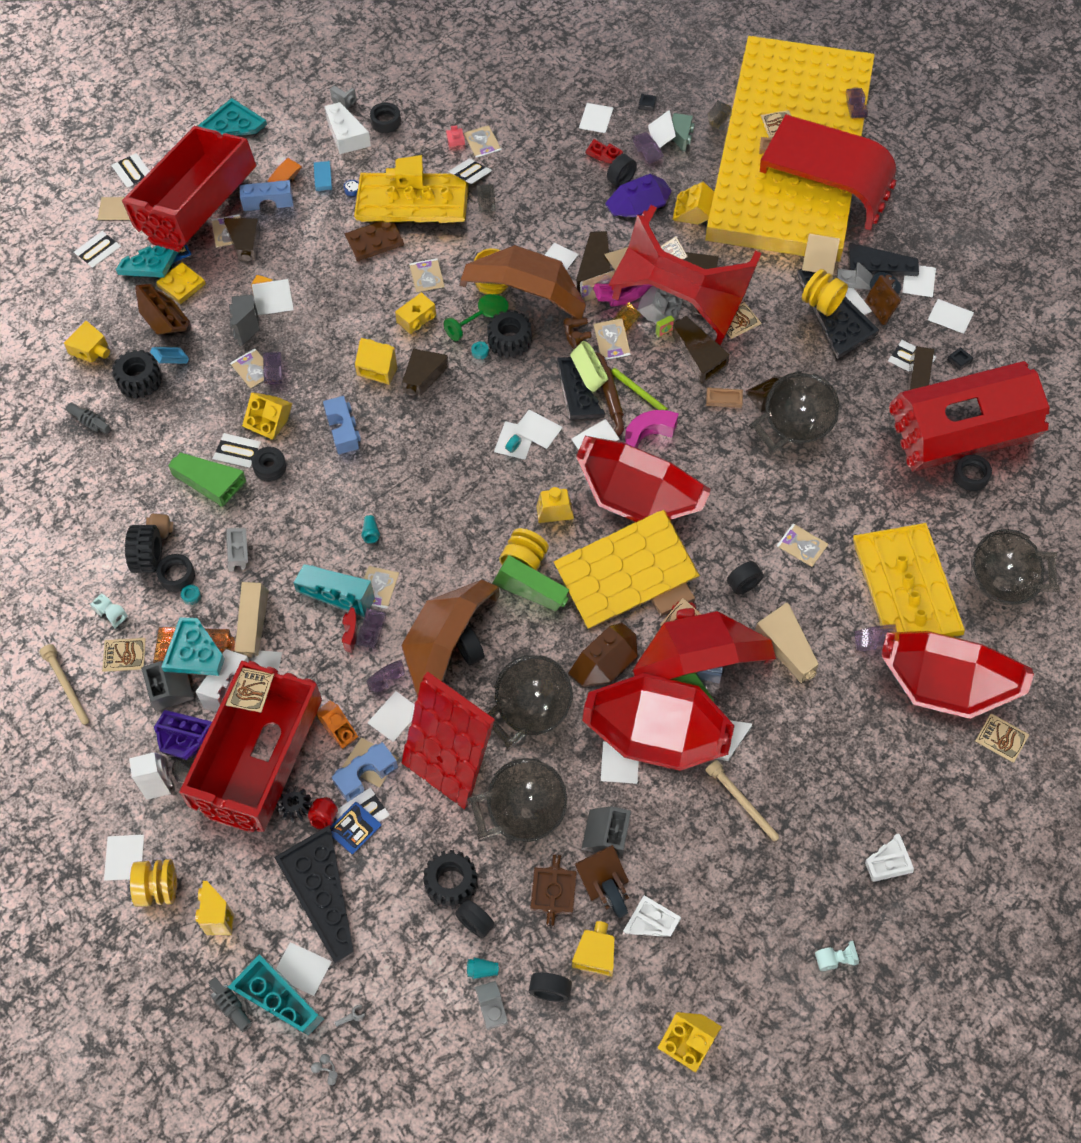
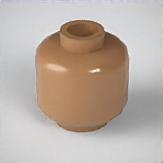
M152 513L150 517H146V525H156L161 538H167L168 532L172 533L173 522L170 521L168 515Z

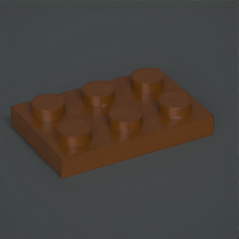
M379 221L344 233L356 262L404 246V241L394 222Z

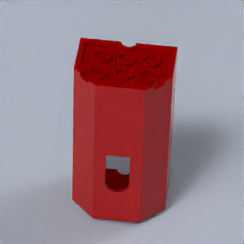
M193 126L122 200L133 227L138 232L142 230L148 236L147 240L153 245L179 252L257 166L247 138L224 133L222 136L218 131Z
M1025 361L900 392L889 403L890 414L895 420V430L902 435L903 439L900 440L901 448L905 450L907 456L906 463L912 472L957 461L965 455H980L1034 441L1048 431L1049 423L1045 422L1046 415L1049 414L1050 407L1038 372L1034 369H1029ZM977 398L982 415L960 421H951L947 418L945 410L948 405Z
M241 660L179 791L187 806L194 811H197L199 808V811L212 821L248 833H253L255 829L259 832H265L322 702L316 682L308 678L304 680L297 678V676L288 672L280 675L278 670L273 667L265 668L256 662ZM243 668L274 674L262 712L226 706L227 700ZM274 724L280 727L281 735L269 761L252 757L251 755L263 729L268 725Z

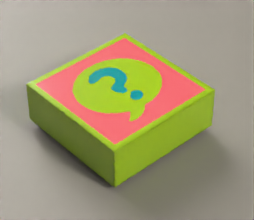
M668 316L656 322V335L661 337L673 331L675 319L672 316Z

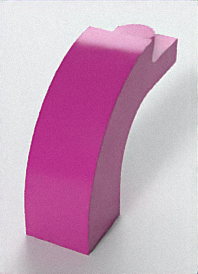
M595 284L593 290L598 301L609 302L610 306H620L642 297L652 285L623 287L618 301L612 298L614 291L611 290L612 287L608 284Z
M652 410L637 416L626 429V444L638 448L641 440L652 434L672 438L678 424L679 413L667 410Z

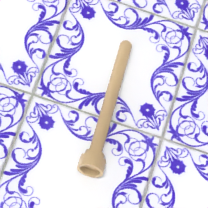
M48 644L42 647L39 651L42 659L50 663L83 725L88 724L89 719L56 659L58 652L55 646Z
M718 760L712 762L705 771L711 777L718 778L773 841H777L779 839L777 832L723 773V765Z

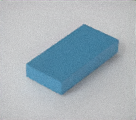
M330 161L313 162L315 190H332Z
M152 347L150 351L159 363L187 364L189 361V357L180 347Z

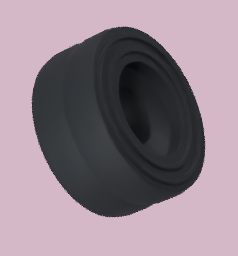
M263 447L253 455L252 467L259 479L271 482L278 480L284 475L286 461L279 449ZM267 461L274 462L271 467H265L264 464Z
M749 561L735 568L727 577V583L735 594L740 595L756 587L762 581L764 574L754 561Z
M465 900L455 912L458 920L469 931L480 938L486 937L495 925L492 918L481 907L470 900Z

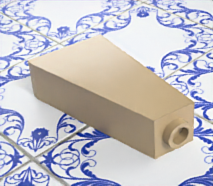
M242 582L235 652L248 658H252V655H259L269 590L262 583Z
M785 603L759 621L755 631L771 639L775 655L797 680L802 683L806 679L809 681L815 677L819 664L790 605Z

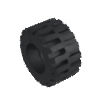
M507 310V312L501 311L499 315L495 314L493 319L489 320L487 325L488 343L494 354L498 353L499 357L505 356V358L509 359V357L516 358L517 355L522 356L523 352L526 353L528 351V347L531 346L532 342L531 322H529L527 317H524L523 313L518 314V311L511 312V310ZM515 333L513 336H505L503 334Z
M137 349L133 350V352L127 351L125 355L121 354L119 356L120 359H116L115 365L112 367L114 379L121 393L126 394L127 397L133 396V398H138L141 396V398H144L145 395H151L152 391H156L158 389L157 386L161 384L162 375L154 356H151V353L148 351L145 353L144 350L137 351ZM137 372H142L141 374H139V375H137V376H132L133 374H135V373H137Z
M130 525L125 538V559L130 572L156 573L158 563L162 557L161 535L157 526Z
M450 850V853L446 854L445 851H441V856L438 857L435 854L433 861L429 860L427 868H424L423 881L426 893H428L431 901L434 900V904L437 906L441 904L444 909H447L448 906H451V909H456V905L459 904L461 906L465 900L471 901V895H475L476 887L478 886L475 865L467 855L464 857L462 852L459 851L458 854H455L454 850ZM448 871H456L463 876V880L455 888H444L438 883L441 875Z

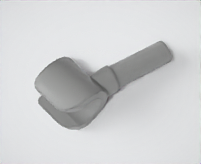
M356 1005L351 1014L335 1021L336 1027L351 1020H363L365 1013L360 1016L355 1014L356 1011L362 1009V1005Z

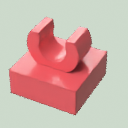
M457 125L451 126V130L446 131L449 147L465 145L462 128L458 129Z

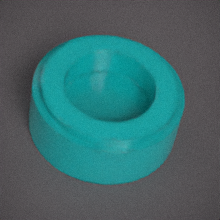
M481 341L474 343L471 347L472 356L476 359L486 358L489 355L488 345Z
M517 434L513 435L507 442L505 449L513 453L521 444L522 438Z
M188 585L182 589L181 598L185 604L194 605L200 601L201 592L197 586Z

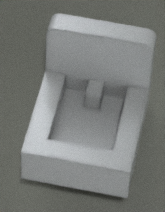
M335 85L330 88L331 100L334 104L340 102L347 109L357 100L355 89L353 88L347 92H344Z

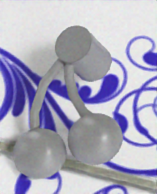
M322 1054L319 1058L320 1062H315L311 1065V1071L313 1073H319L321 1070L330 1072L327 1083L335 1085L338 1076L337 1072H335V1066L330 1061L328 1054ZM331 1063L333 1071L322 1068V1064Z

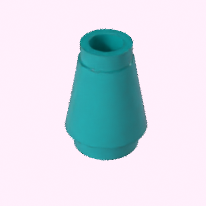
M373 515L364 517L361 533L364 542L369 544L377 542L380 537Z
M476 957L467 960V977L478 979L498 976V962Z

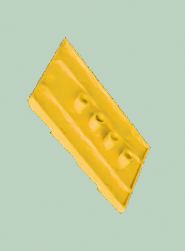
M360 173L354 217L361 222H465L469 184L453 174L423 173V189H415L412 186L401 188L397 187L396 178L386 179V173Z
M665 510L635 522L607 537L601 538L553 561L588 629L596 627L659 595L700 577Z
M927 523L853 535L854 547L885 638L887 632L930 631L951 637L964 635L965 629Z

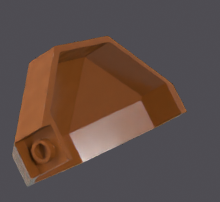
M516 245L467 263L459 286L465 288L468 282L504 284L548 299L571 315L570 319L582 318L586 307L562 261Z
M479 580L426 601L401 645L417 699L420 683L427 672L443 682L452 652L476 608L487 599L497 602L500 596L499 586Z

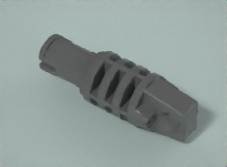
M72 402L67 405L66 411L77 417L80 423L97 432L100 430L107 435L111 431L110 426L105 423L106 419L88 408L82 409Z
M214 977L208 982L209 987L214 992L210 996L223 1014L231 1018L241 1032H245L252 1026V1022L243 1012L242 1003L233 991L228 988L227 983L222 985Z

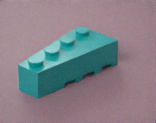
M303 564L293 582L296 592L348 612L351 607L355 608L356 615L364 618L375 600L370 580L318 568L314 565Z
M260 954L228 986L229 989L307 1035H310L324 1020L316 1009Z

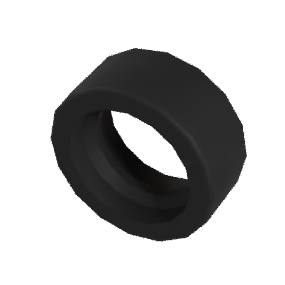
M382 102L373 106L370 110L372 128L380 133H390L397 130L401 125L399 108L389 102ZM384 114L394 116L389 121L377 120L380 115Z
M626 154L619 155L609 166L607 180L618 188L620 185L630 182L636 172L637 162Z
M973 454L962 457L954 470L956 483L968 491L983 489L988 484L992 475L990 463L985 458ZM966 466H974L982 471L984 477L979 480L970 479L963 474L962 469Z
M171 554L164 557L158 563L156 569L159 582L168 591H182L185 586L191 585L195 578V570L191 561L182 554ZM174 565H184L187 568L186 574L179 580L171 581L165 578V572Z
M466 626L456 645L464 660L471 666L484 659L485 656L474 631L469 626Z
M537 972L531 975L528 992L539 999L566 1002L570 999L572 982L561 975Z

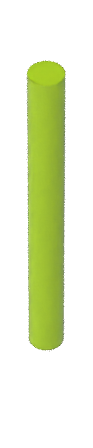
M613 368L611 370L612 375L657 410L668 411L667 407L618 369Z

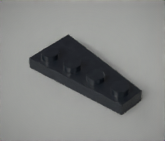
M849 243L848 245L849 270H856L857 262H859L872 275L878 272H885L894 276L919 275L918 258L854 243Z
M558 357L556 363L569 420L604 418V410L600 408L597 397L584 384L572 358Z

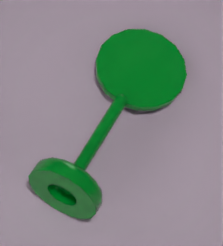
M487 294L478 301L479 311L459 323L456 319L450 317L444 320L445 332L450 339L458 341L463 337L462 326L482 314L493 318L495 314L499 315L501 311L507 312L509 308L508 301L501 295Z

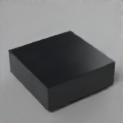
M641 94L638 109L654 112L657 96Z
M960 347L950 354L947 360L960 371L973 361V357Z

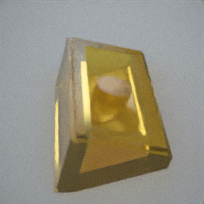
M628 302L611 320L623 319L625 332H627L641 314Z

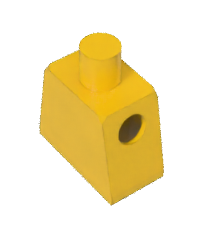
M422 155L396 159L395 168H386V179L396 178L397 187L406 188L412 186L415 189H423Z
M85 321L64 342L68 354L88 362H94L99 356L106 359L110 354L104 335L88 321Z
M552 487L550 490L540 492L536 505L539 523L574 519L572 503L567 489Z
M596 921L594 931H584L572 960V968L612 977L615 937L607 935L608 924L606 922Z

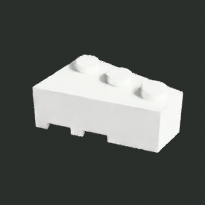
M340 102L324 106L326 119L339 154L371 146L369 132Z
M227 649L222 653L225 660L220 675H207L196 690L203 708L216 713L241 660L249 661L247 656Z
M154 752L129 758L132 778L146 800L171 794L170 787L173 786L171 774H168L164 756Z

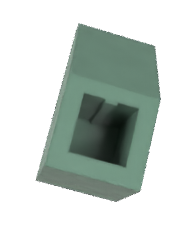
M673 113L672 123L676 137L672 140L682 151H686L687 145H690L692 140L690 133L694 132L695 123H692L693 116Z

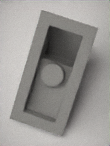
M857 262L856 270L838 269L837 278L847 283L848 288L871 290L870 281L872 274L859 262Z
M496 981L475 987L487 1030L508 1024Z

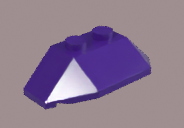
M647 174L620 185L606 201L605 205L613 216L637 217V214L642 215L644 210L648 211L650 205L657 207V209L665 206L672 190L664 179L653 174Z
M164 710L154 725L160 752L185 760L198 753L212 721Z

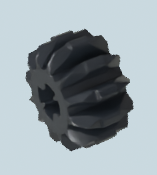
M295 786L293 791H290L287 788V794H281V800L277 802V806L280 807L278 813L283 815L284 820L290 818L293 823L296 821V818L303 821L302 815L308 816V809L312 805L310 802L311 796L309 794L306 795L305 789L299 791L298 787Z

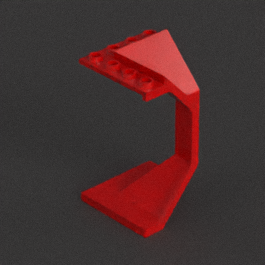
M650 205L648 211L644 210L642 216L637 214L628 249L608 284L612 287L611 290L614 291L612 298L618 301L623 287L645 284L673 294L693 304L716 331L717 337L715 342L721 346L746 294L762 253L755 250L751 260L747 263L711 269L701 268L662 250L649 226L657 210V207Z

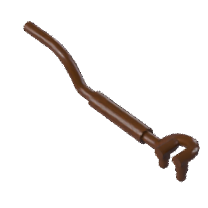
M566 318L564 320L566 338L573 349L585 339L592 337L590 331L582 333L579 331L574 332L573 329L586 325L588 323L587 318ZM595 352L608 377L602 388L610 417L615 423L614 432L620 437L624 431V413L612 371L607 365L605 357Z

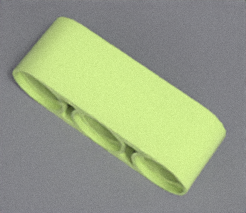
M582 341L570 353V356L586 387L592 392H596L608 380V377L592 346L586 341Z

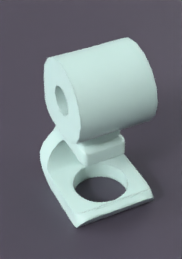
M102 593L90 603V606L98 615L106 614L114 628L118 627L128 617L120 605L113 604ZM122 615L121 619L116 622V619Z
M853 941L849 942V946L843 952L842 950L835 952L832 947L815 952L820 971L836 969L839 963H847L852 966L859 964V958Z

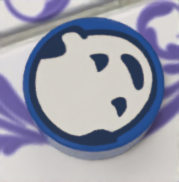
M356 180L345 182V194L356 196L359 182Z

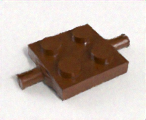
M556 854L552 855V867H534L530 911L547 914V927H550V919L551 927H555V915H573L577 871L561 868L562 856H557L556 863Z

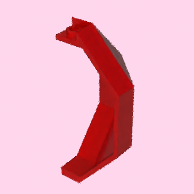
M585 435L576 455L598 506L635 522L662 510L666 511L670 520L702 511L710 495L709 487L673 463L623 442Z
M715 611L664 622L631 673L633 672L634 676L644 673L671 680L683 675L738 663L757 661L769 663L773 662L776 656L771 639L721 612Z
M930 631L887 632L882 649V658L914 705L969 719L1028 694L1034 677L1031 667L983 644Z
M644 673L588 692L582 721L624 758L679 771L728 755L735 727L699 686Z

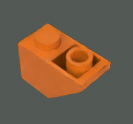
M330 700L318 709L316 716L342 749L359 737L337 704Z

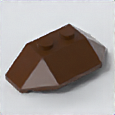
M152 284L136 285L135 290L139 313L157 335L186 331L190 320L170 297L156 290Z
M622 622L609 626L581 652L568 675L582 687L612 683L638 658L636 634Z

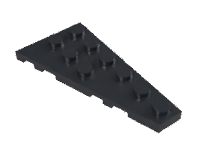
M802 268L798 270L797 276L803 289L816 272L804 271ZM844 297L842 303L830 316L819 312L817 305L813 307L837 359L879 333V329L847 297Z
M328 825L274 858L334 964L338 965L354 955V948L331 827Z

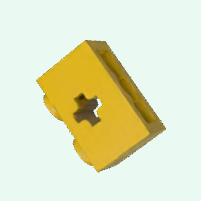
M421 292L395 311L396 322L409 334H412L436 316L435 304Z

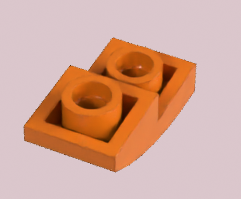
M287 158L278 166L267 182L294 180L302 166Z

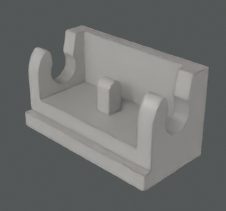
M246 528L226 529L228 572H233L235 566H241V570H244L246 563H248Z

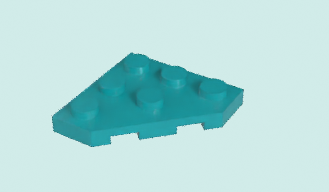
M231 98L201 122L198 127L218 131L222 136L224 133L235 136L257 134L267 125V121Z
M157 245L145 247L138 251L139 254L131 258L129 256L122 258L116 268V272L118 275L164 278L178 251Z
M179 617L161 668L164 672L219 676L225 658L198 618Z

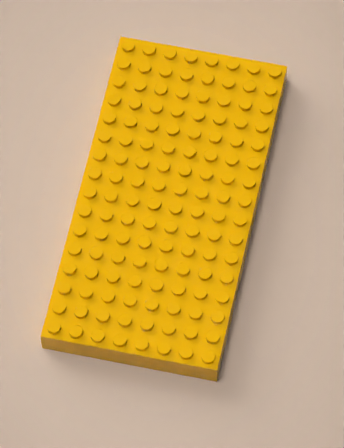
M748 36L708 219L705 241L805 256L809 234L840 239L836 262H840L852 193L770 167L766 174L760 172V162L763 154H759L761 137L769 138L761 115L789 110L791 116L861 136L875 54Z

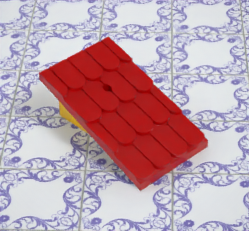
M427 672L420 683L418 699L415 701L412 723L409 727L407 743L404 745L401 763L465 810L472 797L495 719L434 675Z

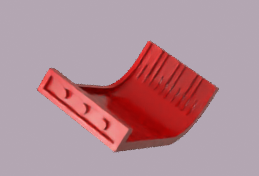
M785 114L760 162V172L766 174L770 167L854 194L866 208L867 217L864 229L871 230L874 224L877 225L880 218L879 213H883L886 205L885 201H889L891 189L894 190L897 180H895V160L891 153L878 142Z

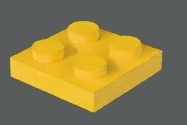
M183 262L168 272L164 278L156 282L161 290L179 304H182L206 285L205 280Z

